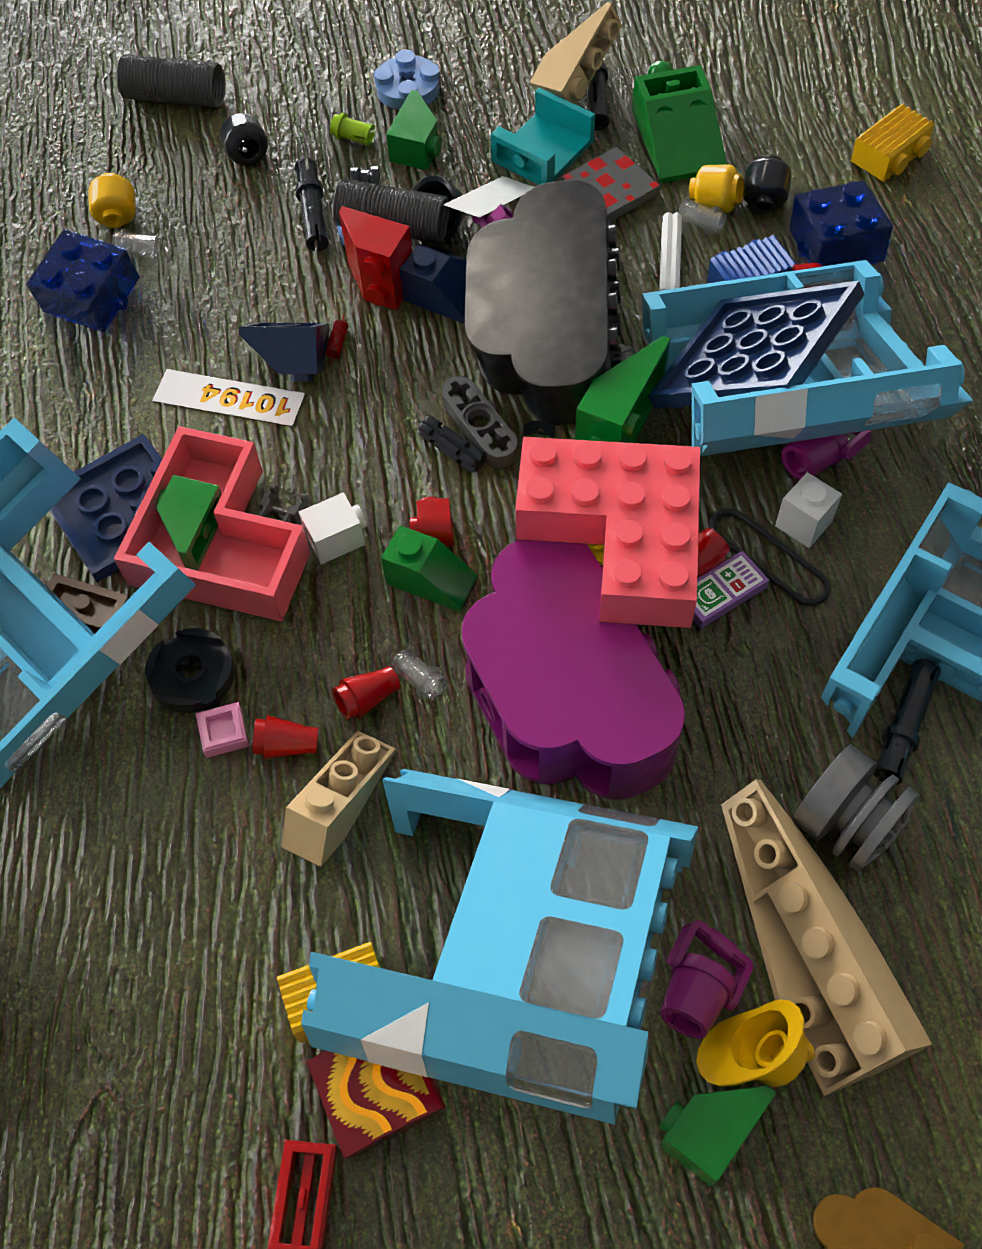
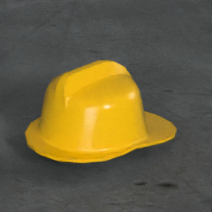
M778 999L766 1003L759 1008L732 1016L714 1026L707 1036L704 1037L698 1048L696 1063L699 1074L712 1085L727 1087L754 1080L765 1086L780 1087L789 1084L797 1078L804 1069L805 1064L815 1058V1050L805 1036L804 1017L801 1009L790 1000Z

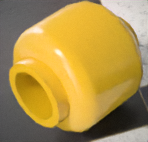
M733 165L702 166L696 178H692L690 181V199L695 200L697 208L703 213H729L734 210L736 204L742 202L744 189L743 175L738 174L737 169Z
M104 173L90 182L88 189L89 211L91 217L96 222L109 228H119L129 224L134 219L136 214L135 191L129 180L116 173Z

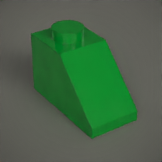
M411 90L386 133L389 162L428 170L434 157L437 158L441 152L442 138L438 136L437 120L419 92Z
M173 475L167 488L160 492L156 508L184 567L198 571L219 527L214 516V510L222 493L218 485Z
M399 525L381 557L387 585L461 612L478 581V575L438 539Z
M769 1086L696 1094L693 1095L686 1107L676 1101L659 1126L667 1133L660 1147L708 1186L712 1187L719 1180L776 1092Z

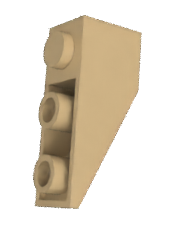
M607 2L545 54L529 82L534 91L542 88L578 105L579 101L584 97L596 71L601 67L610 46L617 39L622 27L612 3Z
M356 731L286 807L281 847L322 867L346 838L394 756L396 748L360 731Z

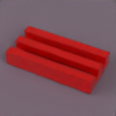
M285 1140L267 1249H324L338 1152L337 1145ZM296 1153H303L305 1155L291 1244H286L282 1242ZM316 1155H323L310 1246H305L303 1242Z

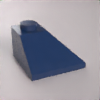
M418 244L399 269L403 300L465 324L466 257L439 247Z
M255 322L239 327V335L278 374H290L291 381H312L313 374H319L324 371L329 323Z

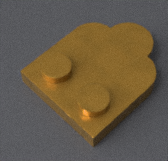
M873 1187L857 1193L853 1198L843 1194L827 1196L817 1204L813 1213V1229L818 1240L825 1246L824 1249H963L965 1244L901 1199L882 1188Z

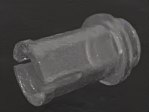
M689 198L682 202L678 211L682 216V222H687L704 229L707 235L719 234L726 222V214L722 212L720 207L715 206L712 209Z
M121 229L120 232H114L112 249L121 258L134 255L157 259L161 252V241L158 235L129 233L127 229Z
M406 648L405 651L401 650L391 663L395 673L416 688V695L420 698L427 697L429 700H433L441 694L446 686L443 671L437 667L431 668L409 648Z

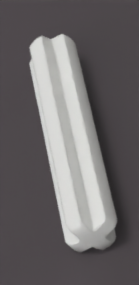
M667 212L663 215L659 291L680 288L682 216L678 212L674 214Z

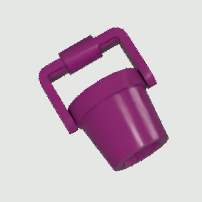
M871 430L850 433L857 435L850 442L846 434L790 442L782 450V462L787 471L797 479H801L807 472L816 476L828 467L836 465L843 458L846 460L851 459L870 442Z
M700 920L684 925L667 959V964L672 969L671 980L660 1010L662 1020L670 1028L687 1037L695 1039L706 1037L722 1009L725 1007L731 1011L739 1003L753 970L751 959L741 952L735 943L714 927L710 928ZM694 935L723 960L729 961L737 968L734 977L724 966L699 954L686 953Z

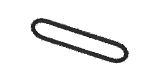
M726 508L720 509L712 515L709 521V528L719 533L715 527L717 518L726 514L734 515L823 582L825 589L822 596L815 599L805 598L748 556L769 580L795 600L806 605H817L827 600L831 592L829 579L745 514L736 509ZM723 537L729 545L730 550H732L735 554H738L742 551L729 540H727L725 537Z

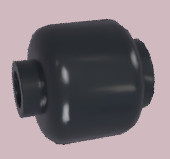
M245 113L234 114L228 117L222 124L220 141L228 157L236 164L243 166L254 165L260 162L266 155L268 138L259 121L253 116Z
M764 155L750 163L744 178V200L748 205L761 213L771 212L784 205L789 198L792 178L791 168L782 158L775 155Z

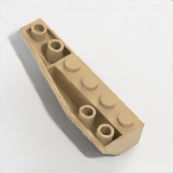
M756 779L722 803L723 814L775 1000H790L801 1009L804 1017L805 1036L815 1050V1058L807 1062L823 1095L832 1094L886 1070L933 1045L856 911L819 856L764 783Z

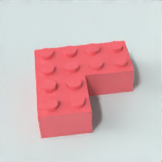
M181 426L178 427L114 557V561L127 585L140 588L155 573L136 555L150 542L196 584L184 599L283 621L311 552L302 525L245 513L263 472L254 442ZM173 475L218 485L222 493L214 510V516L219 527L198 571L184 567L156 508L160 492L167 488Z
M523 437L516 500V539L604 545L599 622L691 628L697 602L700 447Z

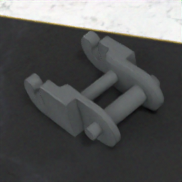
M271 484V492L266 491L259 503L261 509L259 516L270 518L274 512L284 515L283 521L299 525L301 519L298 512L308 508L309 495L302 493L300 497L302 502L297 500L295 505L290 506L288 510L278 508L273 505L277 500L279 487L278 485Z

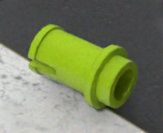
M343 112L340 115L334 114L330 123V134L334 135L336 140L341 141L345 138L362 143L365 146H371L375 136L374 124L348 118V115Z

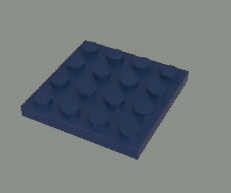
M860 281L721 300L649 393L648 397L653 407H673L679 409L685 406H692V383L704 381L710 382L718 397L782 387L789 389L791 386L802 385L865 295Z

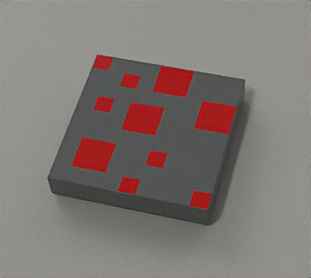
M617 146L562 176V181L579 180L589 183L598 189L605 200L607 216L610 222L658 196L660 191V185Z

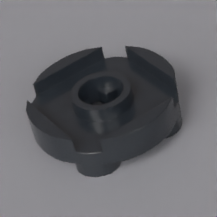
M188 628L175 632L177 637L170 639L166 643L163 640L160 641L150 652L145 666V676L155 699L164 707L181 713H193L200 710L206 711L217 708L222 701V697L231 688L235 677V664L232 655L222 639L215 633L205 629ZM192 663H197L200 671L195 676L186 678L183 673H180L182 668L189 669Z

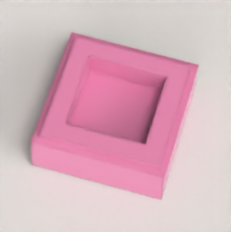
M239 702L196 713L202 749L206 758L250 747L243 712Z

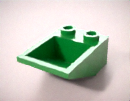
M659 60L649 67L647 75L635 77L631 110L660 183L696 177L700 168L705 165H727L712 90L701 65L673 70L670 63Z
M660 337L592 381L576 409L575 440L639 443L637 438L654 408L648 395L666 373L671 338Z

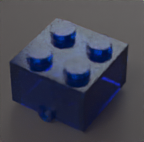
M864 180L795 194L789 230L797 242V254L800 258L805 256L808 263H819L823 266L867 260L870 264L885 261L893 224Z
M63 229L26 285L43 312L104 333L119 310L124 311L127 308V297L140 276L125 248Z

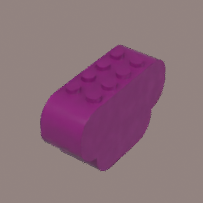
M517 540L505 547L494 561L491 572L494 593L481 598L473 604L466 613L462 623V642L467 656V683L507 761L519 775L530 781L541 784H554L576 776L587 790L607 799L620 800L631 798L659 785L667 778L674 766L684 724V706L679 696L680 687L676 677L670 669H663L657 659L658 653L652 638L648 633L642 634L636 624L599 622L603 564L600 565L586 544Z

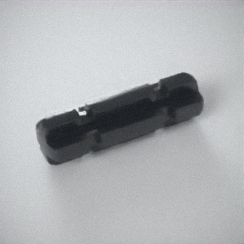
M427 416L424 421L420 422L418 426L419 435L430 443L435 441L433 445L454 461H462L461 466L466 470L475 473L484 465V453L473 445L468 447L470 443L449 427H441L442 422L433 416Z

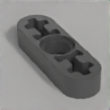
M463 376L448 379L442 386V399L445 410L470 443L484 453V460L489 466L500 469L511 466L518 457L516 435L471 379ZM458 393L461 397L466 396L467 406H464L463 400L458 395H453ZM483 416L488 418L490 423L484 427L477 428L470 425L469 421L474 417ZM493 436H495V442L500 448L507 447L506 451L502 452L499 448L493 449Z

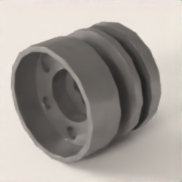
M850 744L835 758L814 784L793 815L792 821L816 841L822 839L833 828L839 831L841 835L832 852L838 858L852 843L859 846L860 849L849 863V866L859 873L866 865L881 857L910 820L909 816L919 793L908 787L897 801L893 802L888 796L899 779L891 775L877 788H874L868 782L875 771L877 763Z

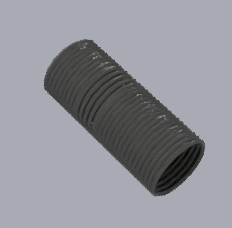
M124 54L120 57L117 64V87L124 99L219 108L223 103L226 85L225 74L221 64L218 62Z
M343 178L338 182L334 192L332 214L336 226H341L339 210L344 206L407 225L410 228L411 239L440 244L446 235L450 207L443 205L449 202L447 196L397 187H386L376 183Z

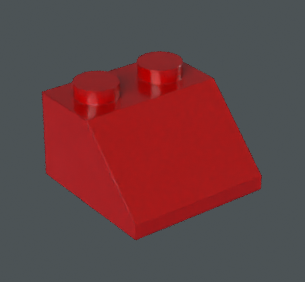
M342 206L339 210L348 266L364 300L378 306L397 310L403 301L399 269L412 253L409 226Z

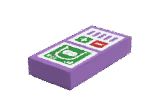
M741 551L697 578V602L693 621L700 629L704 628L766 589L769 579L744 551Z

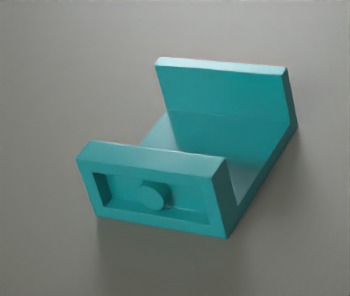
M538 88L535 91V114L515 134L500 126L490 134L491 160L538 185L554 182L594 142L595 113L542 88Z

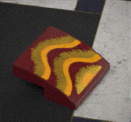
M326 1050L306 1061L344 1159L354 1158L391 1135L406 1132L446 1108L434 1078L381 1066Z

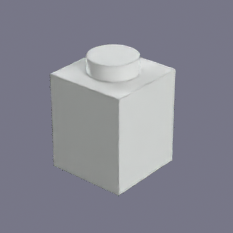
M807 472L783 498L775 526L810 548L833 522L842 494Z
M344 492L298 512L306 538L320 564H324L365 545L362 529L367 527L366 519L358 504L350 505Z

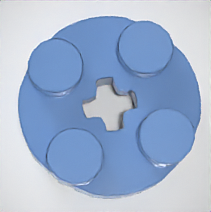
M411 50L397 52L395 58L387 60L374 71V81L379 100L386 106L394 109H401L411 90L418 91L427 105L436 99L440 91L438 65L424 57L415 56V53Z

